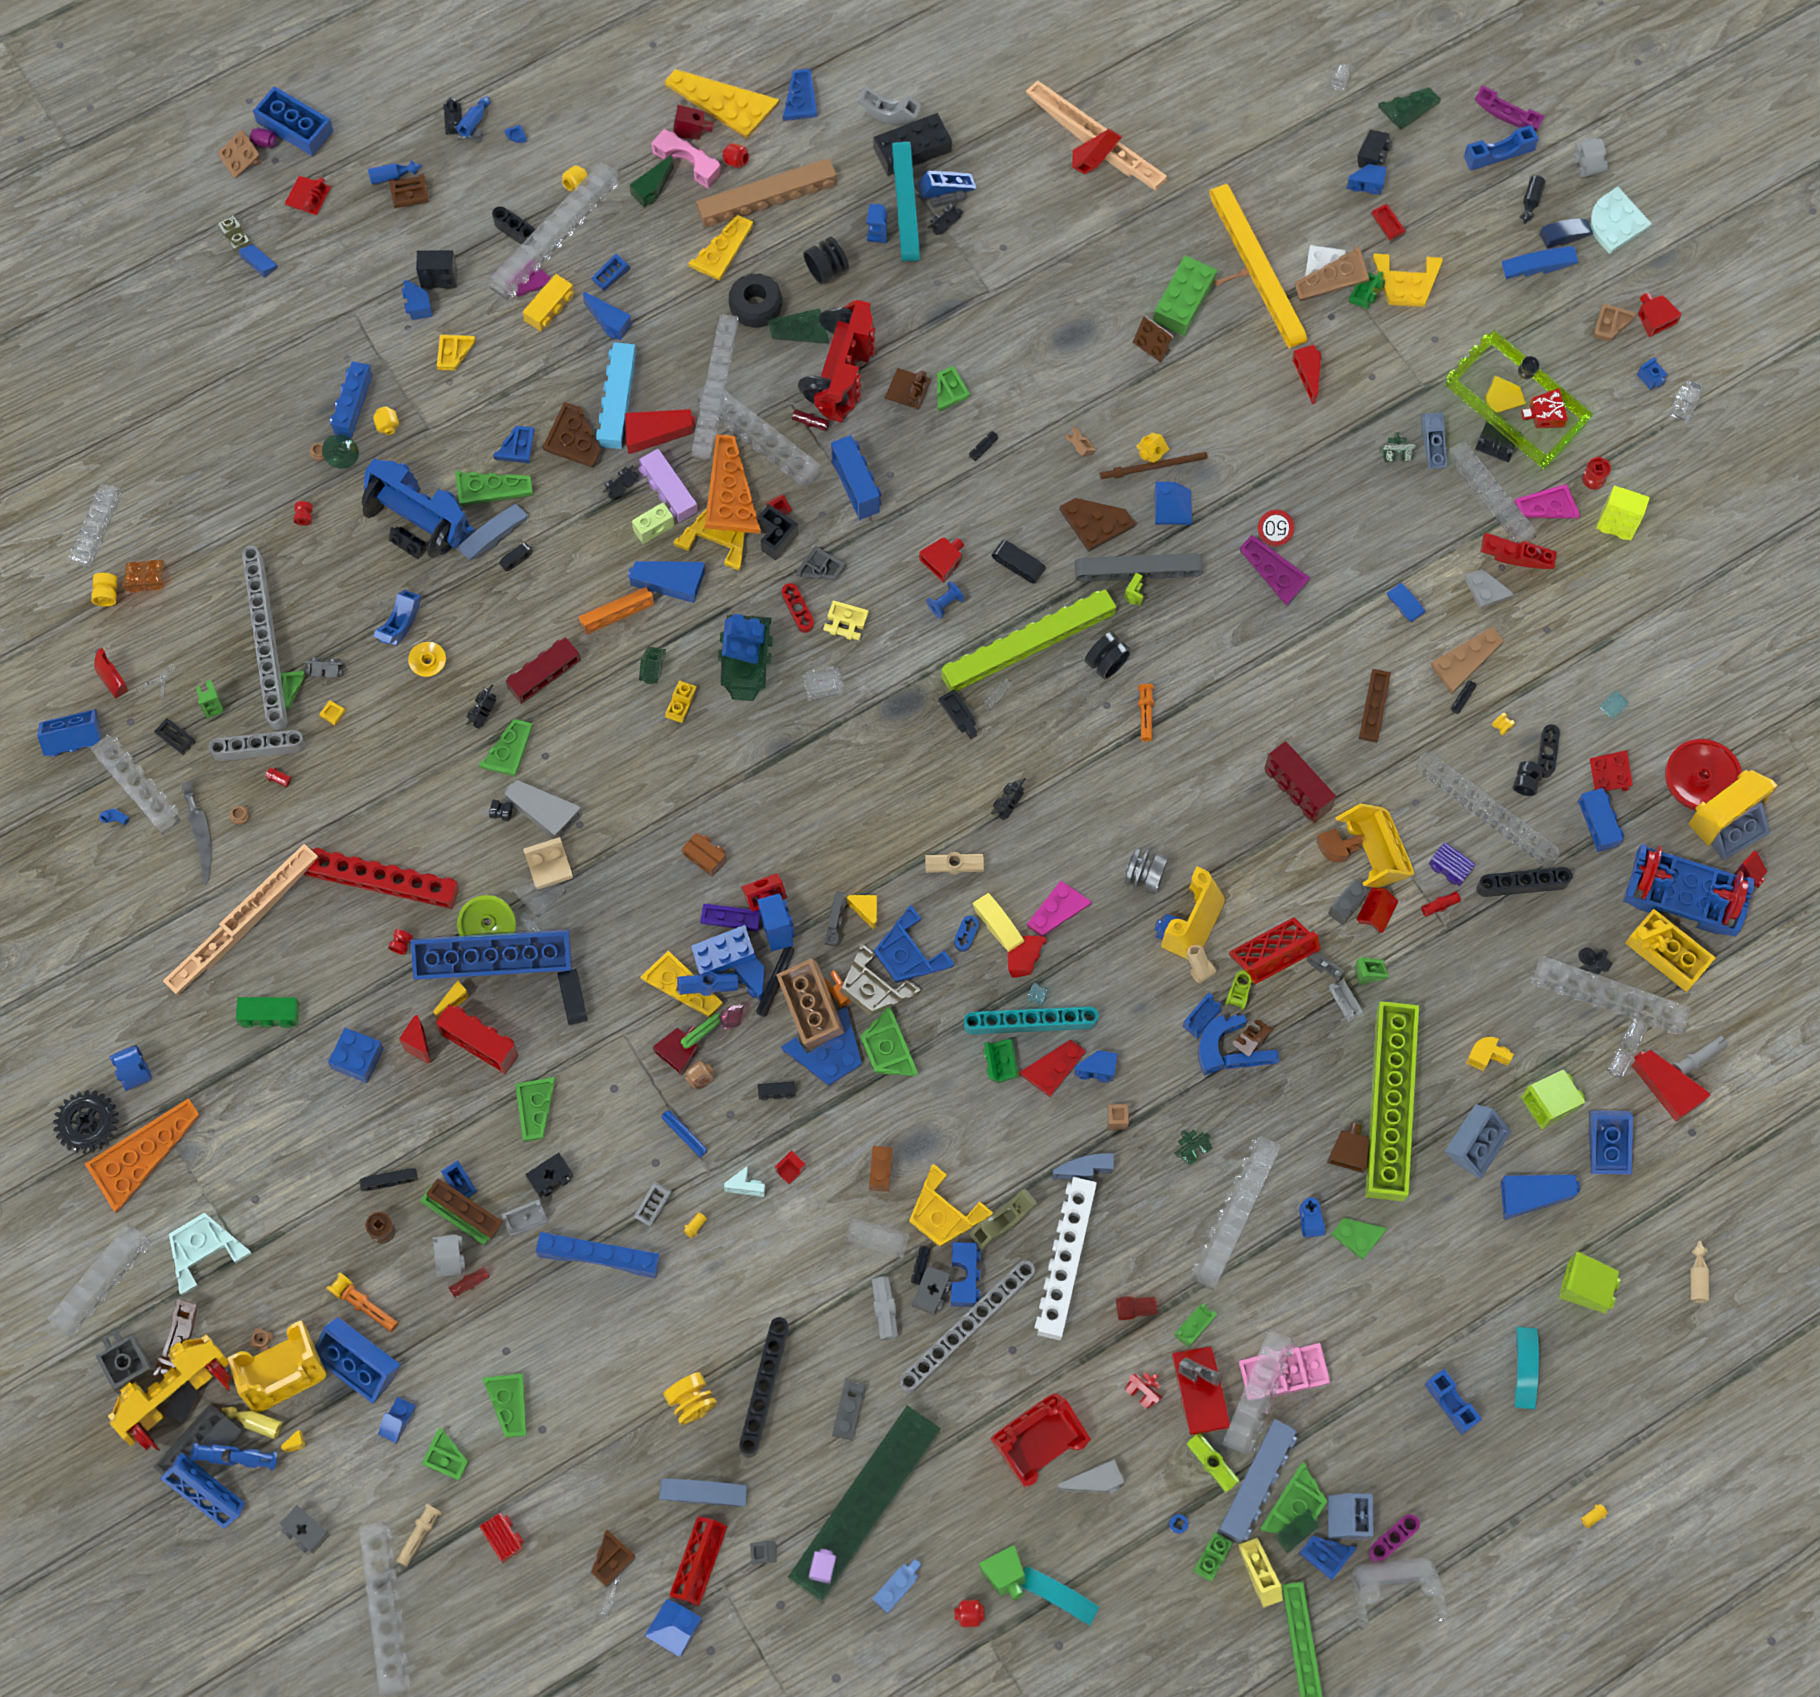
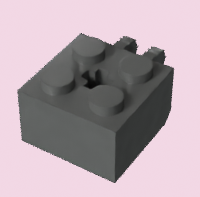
M116 1329L113 1331V1336L118 1343L111 1346L108 1337H102L101 1339L106 1350L96 1355V1359L112 1389L117 1394H120V1389L127 1383L133 1384L136 1382L138 1384L153 1375L154 1370L137 1338L131 1335L123 1340ZM125 1361L128 1362V1365L126 1367H124Z

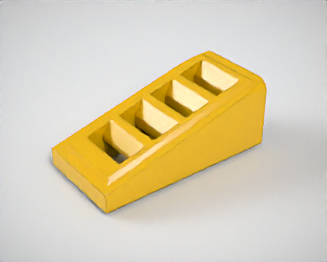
M459 981L452 986L433 1011L437 1020L449 1004L453 1007L459 1006L469 998L467 990Z

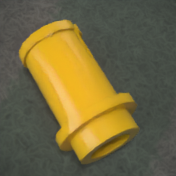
M697 1212L690 1223L684 1226L683 1232L690 1238L697 1236V1231L707 1221V1218L700 1212Z
M1595 1504L1594 1509L1581 1517L1580 1520H1582L1581 1522L1587 1529H1590L1600 1519H1605L1608 1512L1602 1504Z

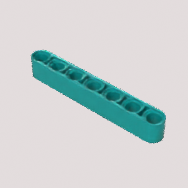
M910 141L892 143L901 261H920Z
M1094 1007L970 1012L964 1017L963 1028L966 1033L972 1035L1093 1029L1097 1025L1099 1014ZM1086 1015H1092L1094 1017V1020L1087 1021L1084 1017ZM1072 1016L1075 1020L1068 1022L1065 1017ZM1031 1017L1034 1018L1036 1022L1033 1024L1027 1023L1026 1019ZM1053 1017L1055 1022L1049 1023L1045 1018ZM1012 1018L1015 1019L1016 1023L1010 1025L1006 1020ZM993 1019L997 1024L991 1026L987 1021ZM974 1020L977 1022V1025L972 1027L967 1022Z

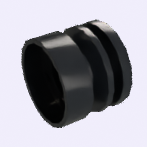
M831 236L826 238L825 241H821L819 248L814 245L803 252L805 263L819 284H824L831 280L833 273L840 275L841 271L845 272L849 269L848 260L843 249Z

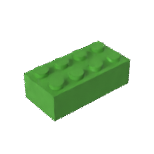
M1184 256L1154 311L1153 322L1185 336L1215 282L1217 269Z

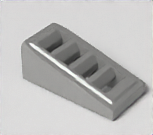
M654 1182L634 1217L651 1227L673 1192ZM657 1190L663 1193L664 1197L662 1198L654 1192ZM651 1197L660 1201L659 1205L651 1201ZM649 1204L656 1208L655 1212L648 1209L646 1205ZM642 1211H645L646 1213L650 1214L652 1216L651 1219L642 1215Z

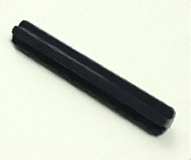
M792 947L784 948L757 1007L756 1013L759 1016L765 1017L780 986L776 974L787 970L795 952Z

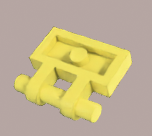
M833 600L827 616V620L833 621V624L825 623L824 631L830 632L834 636L837 634L846 637L848 640L855 639L859 641L861 633L855 632V629L863 630L869 610ZM839 624L848 625L849 629L840 628Z

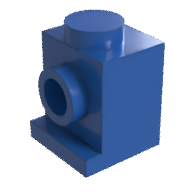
M1655 357L1641 365L1637 376L1650 390L1655 387H1661L1666 382L1665 379L1668 375L1656 362L1657 359Z

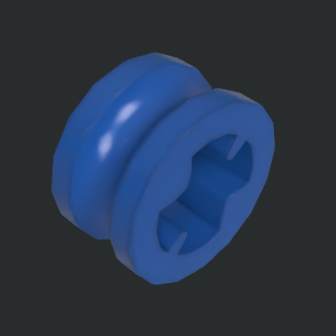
M1177 1514L1170 1519L1169 1527L1174 1533L1181 1534L1188 1528V1520L1184 1515ZM1176 1518H1180V1521L1183 1520L1184 1522L1181 1530H1177L1178 1527L1174 1528L1173 1526Z

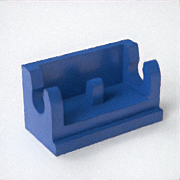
M1208 993L1184 1020L1182 1027L1198 1039L1209 1023L1222 1011L1221 1002L1216 1003L1213 1000V995Z

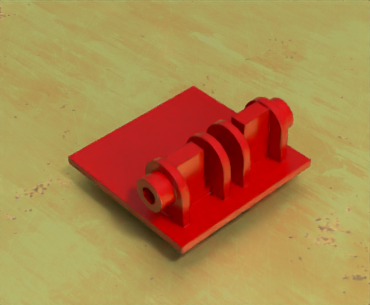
M299 175L284 205L318 215L331 186L325 184V179L321 177L312 180Z
M1627 750L1590 758L1594 790L1603 788L1607 792L1621 788L1622 791H1628L1629 787L1633 786Z

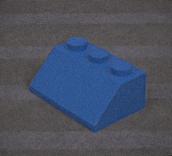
M96 709L39 722L37 737L43 755L54 757L61 752H75L79 748L86 746L91 748L101 743V732Z

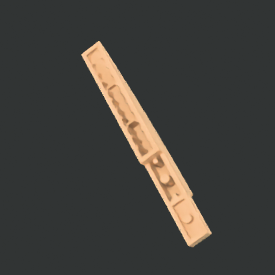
M1039 81L1026 90L1027 95L1084 143L1107 130ZM1120 142L1105 157L1106 161L1128 177L1131 175L1135 176L1154 191L1167 181V175Z
M303 844L219 923L220 927L172 971L163 982L178 996L204 970L207 969L209 971L282 898L315 862L318 856Z

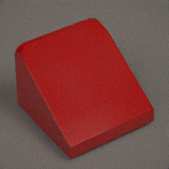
M779 495L765 503L766 506L770 504L784 515L792 511L784 495Z

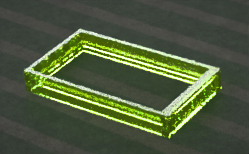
M1493 330L1490 334L1486 333L1480 339L1481 344L1479 346L1475 344L1468 352L1470 354L1468 358L1464 356L1457 364L1459 367L1456 370L1453 368L1447 374L1448 380L1444 385L1541 468L1545 469L1588 422L1593 413L1539 368L1532 379L1548 392L1559 388L1564 406L1579 418L1547 455L1540 451L1458 380L1491 344L1519 367L1526 356L1498 332Z

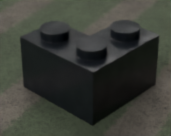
M768 504L757 517L760 529L767 533L761 539V551L777 560L798 535V524Z

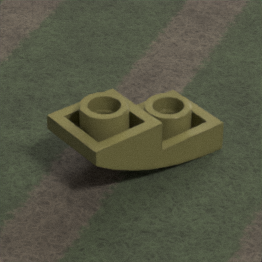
M234 216L218 223L235 253L251 245Z

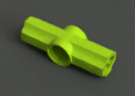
M1201 1433L1195 1435L1186 1443L1187 1447L1201 1462L1204 1470L1211 1474L1225 1493L1240 1482L1225 1464L1222 1456L1211 1447ZM1209 1458L1216 1459L1218 1466H1209L1207 1460Z

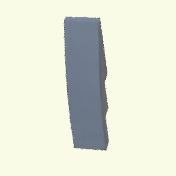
M514 504L475 531L458 546V550L470 561L497 546L498 540L511 534L514 527L527 520L528 515L517 504Z
M662 1478L659 1500L744 1507L746 1504L747 1485Z

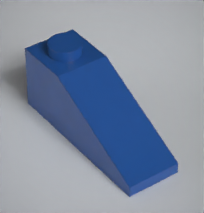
M926 171L917 183L922 198L935 196L938 198L939 195L955 193V191L959 190L965 193L976 189L972 174Z
M584 292V304L604 332L610 338H616L621 341L632 325L631 315Z

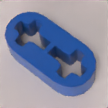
M969 915L962 920L954 940L955 948L958 951L965 952L970 949L979 928V921L976 917ZM971 921L973 922L974 927H971L968 932L966 931L967 924H969ZM965 935L967 936L966 943L968 944H964L963 946H961L960 941H962Z

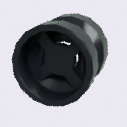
M1533 356L1525 357L1518 367L1519 376L1523 379L1534 377L1540 367L1538 359Z
M493 799L489 810V818H501L503 821L509 822L513 803H501L500 800Z

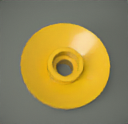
M423 642L411 650L408 663L415 674L422 677H431L442 671L446 663V655L440 645L433 642ZM427 660H431V663L425 664Z

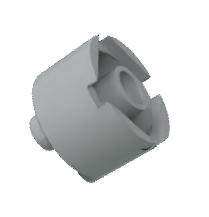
M1597 137L1575 143L1576 153H1574L1575 163L1580 164L1579 174L1581 178L1607 172L1608 161H1605L1604 157L1607 154L1601 138Z
M457 1234L432 1237L436 1277L461 1275V1272H465L464 1256L459 1254L463 1248L462 1237L457 1236Z

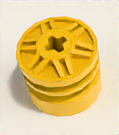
M700 1372L682 1378L663 1393L670 1407L680 1405L674 1411L675 1416H680L678 1418L680 1425H685L702 1418L717 1405L716 1399L710 1398L712 1396L711 1391L701 1393L706 1387V1382Z

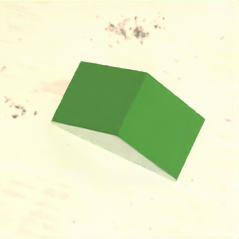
M1361 957L1354 966L1359 985L1389 978L1384 961L1381 959Z

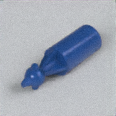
M489 96L481 98L477 102L478 105L470 107L456 126L457 132L460 135L469 137L484 117V108L488 107L491 103Z
M410 161L408 166L393 163L369 168L368 173L371 185L387 182L391 179H399L409 171L415 175L418 169L422 168V164Z

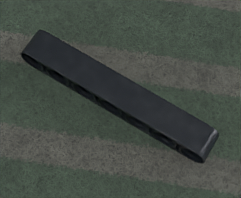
M776 1317L770 1323L739 1447L741 1454L747 1458L754 1457L759 1450L789 1332L788 1323L782 1317ZM777 1324H783L785 1329L782 1332H776L774 1327ZM773 1343H777L780 1346V1349L776 1352L769 1350V1346ZM767 1363H772L775 1365L773 1371L767 1372L764 1370V1366ZM761 1383H768L770 1388L767 1391H760L759 1385ZM761 1402L765 1405V1408L762 1411L754 1410V1405ZM756 1422L760 1427L757 1431H750L748 1429L749 1425ZM747 1442L755 1445L754 1449L750 1452L743 1449L744 1444Z

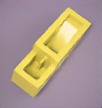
M989 893L973 902L977 915L986 923L987 929L1008 952L1024 942L1014 924Z

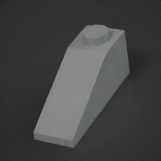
M1112 1460L1059 1483L1057 1489L1061 1492L1097 1494L1110 1492V1495L1122 1490L1121 1486L1124 1485V1480L1115 1460Z

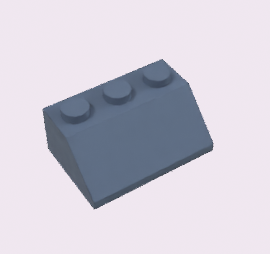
M1760 801L1724 828L1711 844L1723 860L1770 834L1762 802Z
M1475 1104L1445 1152L1454 1163L1481 1179L1512 1131L1493 1108Z

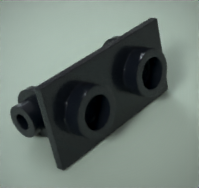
M450 97L446 104H443L446 135L459 134L456 126L462 120L461 103H457L453 97Z
M958 202L953 206L951 204L946 206L942 210L944 212L943 215L939 216L937 214L930 220L932 224L927 229L932 226L933 233L941 235L950 227L946 222L947 220L952 225L960 219L963 212L955 207Z
M632 465L629 469L625 466L618 472L620 477L616 480L610 479L605 484L606 489L602 492L604 493L607 490L609 492L608 497L611 500L617 499L625 491L622 486L623 483L629 488L638 481L639 474L636 471H631L634 466Z
M391 527L389 541L409 555L419 559L420 551L424 552L427 548L425 542L416 536L410 539L412 534L403 529V527Z

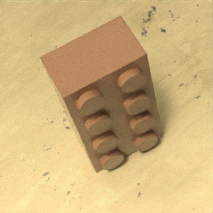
M809 959L776 974L805 1046L811 1049L845 1033L816 961Z

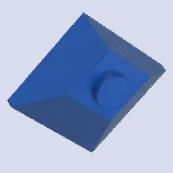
M1156 482L1154 489L1155 525H1192L1191 490L1176 482Z
M666 1599L645 1636L678 1657H681L702 1623V1618L685 1607Z

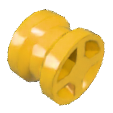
M1504 712L1492 723V727L1497 728L1500 731V735L1504 736L1516 723L1510 720Z

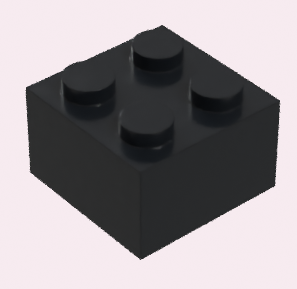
M417 250L416 271L421 288H457L458 268L453 250Z

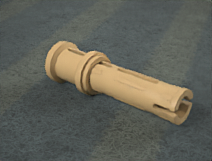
M427 1503L420 1519L416 1520V1527L396 1558V1561L406 1567L426 1533L432 1531V1525L437 1516L442 1514V1512Z

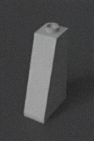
M516 780L505 789L504 796L506 801L513 803V807L552 839L561 838L582 816L581 808L578 805Z

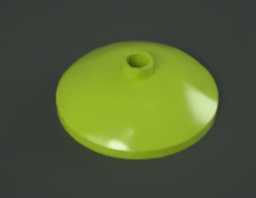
M481 895L470 899L460 910L457 919V929L460 936L515 933L516 919L511 907L504 900L492 895ZM489 918L491 924H486L484 919Z

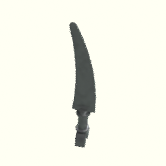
M190 781L182 783L184 799L187 800L188 812L190 813L186 817L195 836L201 861L203 884L206 885L211 865L209 829L204 811H199V808L196 806L195 795L192 793Z

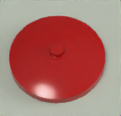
M1694 739L1681 744L1672 752L1665 767V781L1670 793L1680 804L1695 810L1702 802L1708 803L1739 779L1738 776L1742 773V769L1736 756L1724 745L1713 740Z

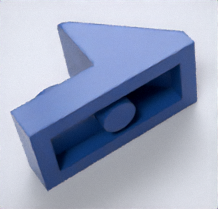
M397 1397L389 1413L385 1412L378 1435L397 1444L416 1406Z

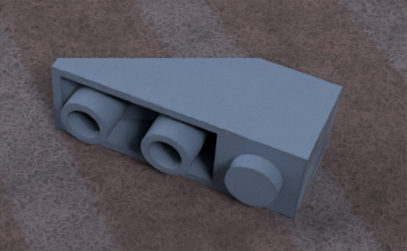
M1443 412L1421 414L1422 436L1428 469L1447 467Z

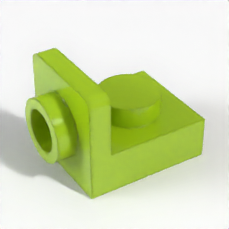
M1135 573L1128 585L1124 598L1133 605L1141 606L1144 596L1139 594L1143 584L1141 583L1142 575Z

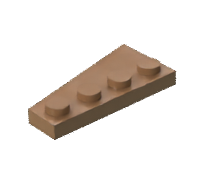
M1491 627L1432 661L1431 666L1452 694L1504 641L1494 627Z

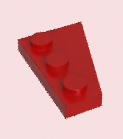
M1070 1039L1020 1071L1019 1075L1051 1098L1085 1055L1086 1050Z

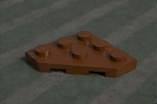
M564 402L543 445V451L594 468L601 454L598 443L585 419L581 407Z
M1074 498L1059 507V510L1088 552L1134 528L1136 525L1127 510L1078 498Z

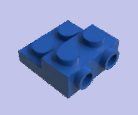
M733 614V616L725 619L722 655L752 664L758 663L760 644L764 643L765 625L760 624L759 619L746 620L741 614Z

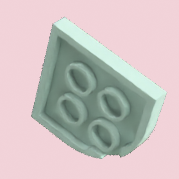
M1616 187L1597 201L1591 213L1590 225L1597 241L1611 254L1651 228L1652 223L1619 187Z

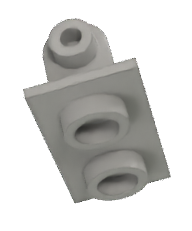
M1342 979L1337 984L1329 985V992L1332 993L1344 1014V1018L1348 1022L1363 1013L1345 979Z

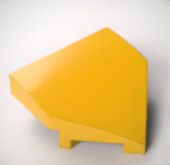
M1494 376L1487 393L1484 395L1490 415L1526 404L1519 386L1497 376Z

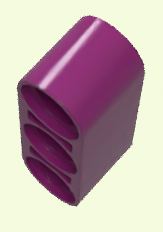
M1411 1514L1404 1516L1368 1549L1370 1560L1375 1563L1384 1561L1417 1532L1420 1527L1419 1519ZM1406 1520L1413 1523V1530L1405 1528L1404 1522ZM1389 1534L1397 1535L1399 1539L1397 1544L1390 1542ZM1375 1547L1383 1550V1557H1377L1374 1554Z

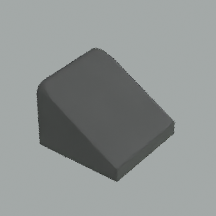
M767 1540L750 1543L752 1565L777 1562L775 1541Z

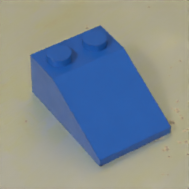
M1589 1111L1591 1174H1632L1633 1115L1629 1111Z

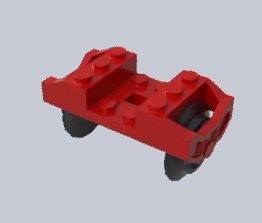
M855 300L844 307L825 310L819 316L820 324L828 332L834 334L821 377H804L799 380L798 388L804 397L819 409V412L828 420L842 423L843 419L854 410L856 403L860 402L861 374H859V367L856 366L857 360L869 363L870 356H874L876 346H874L876 328L873 327V318L870 311L871 303Z

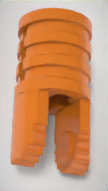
M833 970L830 974L837 984L832 986L828 979L824 978L829 993L833 996L839 1007L843 1008L852 1001L840 992L844 982L837 972Z

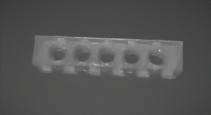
M109 735L105 736L90 748L92 753L158 831L164 835L181 822L178 817L180 812L173 804L169 806L166 802L168 798L162 791L157 792L155 789L157 785L151 778H145V771L139 764L135 766L132 763L134 761L133 757L128 751L124 753L121 750L123 747L116 738L112 739ZM113 755H118L115 759H110ZM129 768L127 772L122 773L123 769ZM141 781L139 785L133 786L135 782ZM152 794L150 799H145L147 795ZM159 808H164L162 812L156 813Z

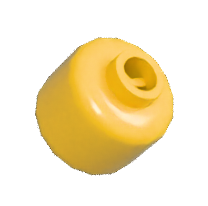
M578 165L572 166L562 175L563 186L572 192L579 191L588 183L587 171Z
M381 407L375 411L373 421L376 430L385 435L394 434L395 430L399 427V420L395 410L389 407Z

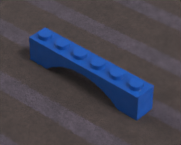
M543 1232L539 1234L536 1254L541 1258L592 1263L650 1278H656L660 1262L658 1253Z

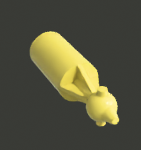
M233 1406L221 1409L227 1418H237L244 1425V1428L274 1440L281 1431V1421L255 1411L238 1412Z

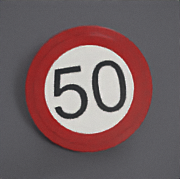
M1274 509L1267 511L1259 519L1257 525L1258 535L1267 545H1284L1293 536V519L1283 510Z

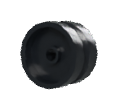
M1112 631L1105 634L1093 645L1084 660L1092 669L1097 668L1096 673L1104 680L1113 676L1125 664L1132 653V649L1125 643L1119 644L1120 638Z

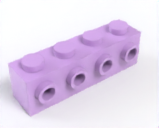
M659 449L639 459L641 474L643 477L647 476L650 487L653 491L656 490L659 493L658 497L661 503H666L673 518H676L680 523L698 512L697 503Z

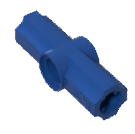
M707 971L702 973V975L678 976L677 978L679 994L700 993L703 996H710L714 992L737 991L738 989L736 973L714 974Z

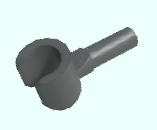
M476 128L469 137L458 135V140L472 139L474 142L479 143L484 134H481V129Z

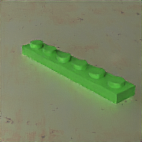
M1303 1582L1283 1584L1281 1587L1300 1697H1322Z

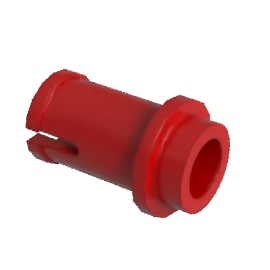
M270 767L265 776L269 782L274 781L286 788L292 779L291 776L277 771L275 767Z

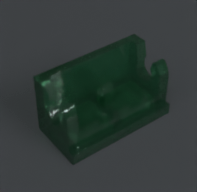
M1308 1508L1279 1531L1274 1538L1285 1552L1289 1553L1319 1528L1318 1525L1320 1523L1312 1517V1512Z

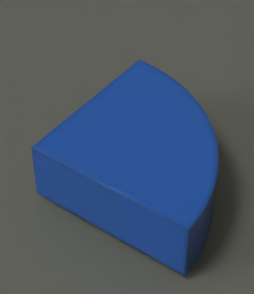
M521 124L504 130L505 135L511 141L517 143L527 142Z

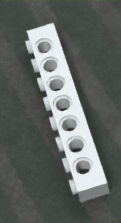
M1073 1177L1072 1183L1068 1182L1065 1194H1068L1069 1198L1068 1202H1063L1061 1213L1065 1214L1064 1220H1059L1057 1232H1060L1059 1240L1055 1239L1052 1250L1056 1252L1055 1259H1050L1048 1270L1052 1271L1051 1277L1045 1280L1044 1290H1047L1046 1298H1041L1039 1307L1043 1312L1041 1317L1037 1316L1035 1328L1038 1329L1037 1335L1061 1341L1097 1182ZM1081 1197L1084 1202L1079 1205L1075 1204L1073 1198ZM1070 1216H1076L1078 1217L1079 1222L1073 1224L1069 1221L1068 1218ZM1066 1235H1072L1075 1238V1241L1072 1243H1068L1065 1241L1064 1237ZM1067 1254L1071 1260L1063 1262L1060 1259V1255ZM1063 1273L1066 1276V1280L1058 1281L1055 1275ZM1058 1292L1061 1294L1062 1299L1055 1301L1052 1299L1051 1294ZM1048 1312H1055L1058 1318L1050 1320L1046 1314Z

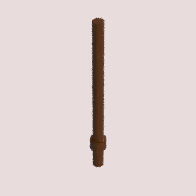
M1207 453L1191 454L1125 468L1121 466L1115 467L1113 470L1100 472V479L1112 477L1116 479L1127 474L1207 459Z

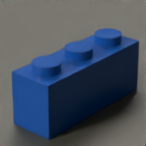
M1603 788L1581 794L1578 803L1597 852L1620 846L1624 834L1617 825L1615 811H1612L1610 807L1609 795L1605 794Z

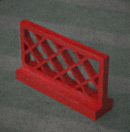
M1293 917L1229 951V955L1250 975L1251 981L1256 985L1316 953L1321 948L1318 935L1314 931L1312 933ZM1293 925L1296 927V930H1286ZM1274 935H1280L1279 939H1270ZM1284 936H1293V939H1284ZM1257 944H1264L1263 948H1258L1254 946ZM1268 944L1277 945L1276 948H1267ZM1247 953V956H1238V954ZM1252 953H1261L1260 957H1251ZM1249 962H1256V963H1254V964L1248 966V963H1249Z

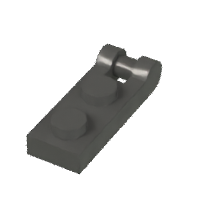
M845 1379L832 1436L853 1440L865 1388L864 1383L859 1382V1384L851 1383V1380ZM849 1391L857 1392L856 1398L848 1396Z

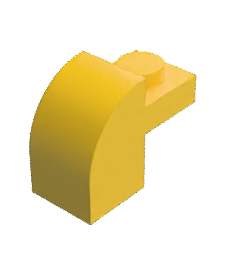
M1485 1037L1476 1042L1465 1063L1484 1071L1490 1059L1508 1066L1514 1054L1506 1047L1496 1046L1498 1038Z

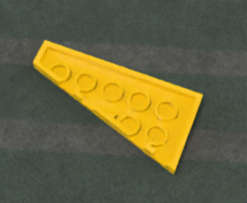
M677 69L665 80L667 87L746 139L779 105V99Z

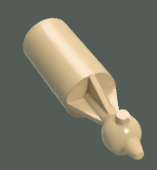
M1698 1241L1697 1246L1692 1251V1254H1695L1697 1258L1693 1268H1691V1301L1696 1303L1709 1302V1269L1703 1258L1708 1250L1703 1247L1701 1241Z

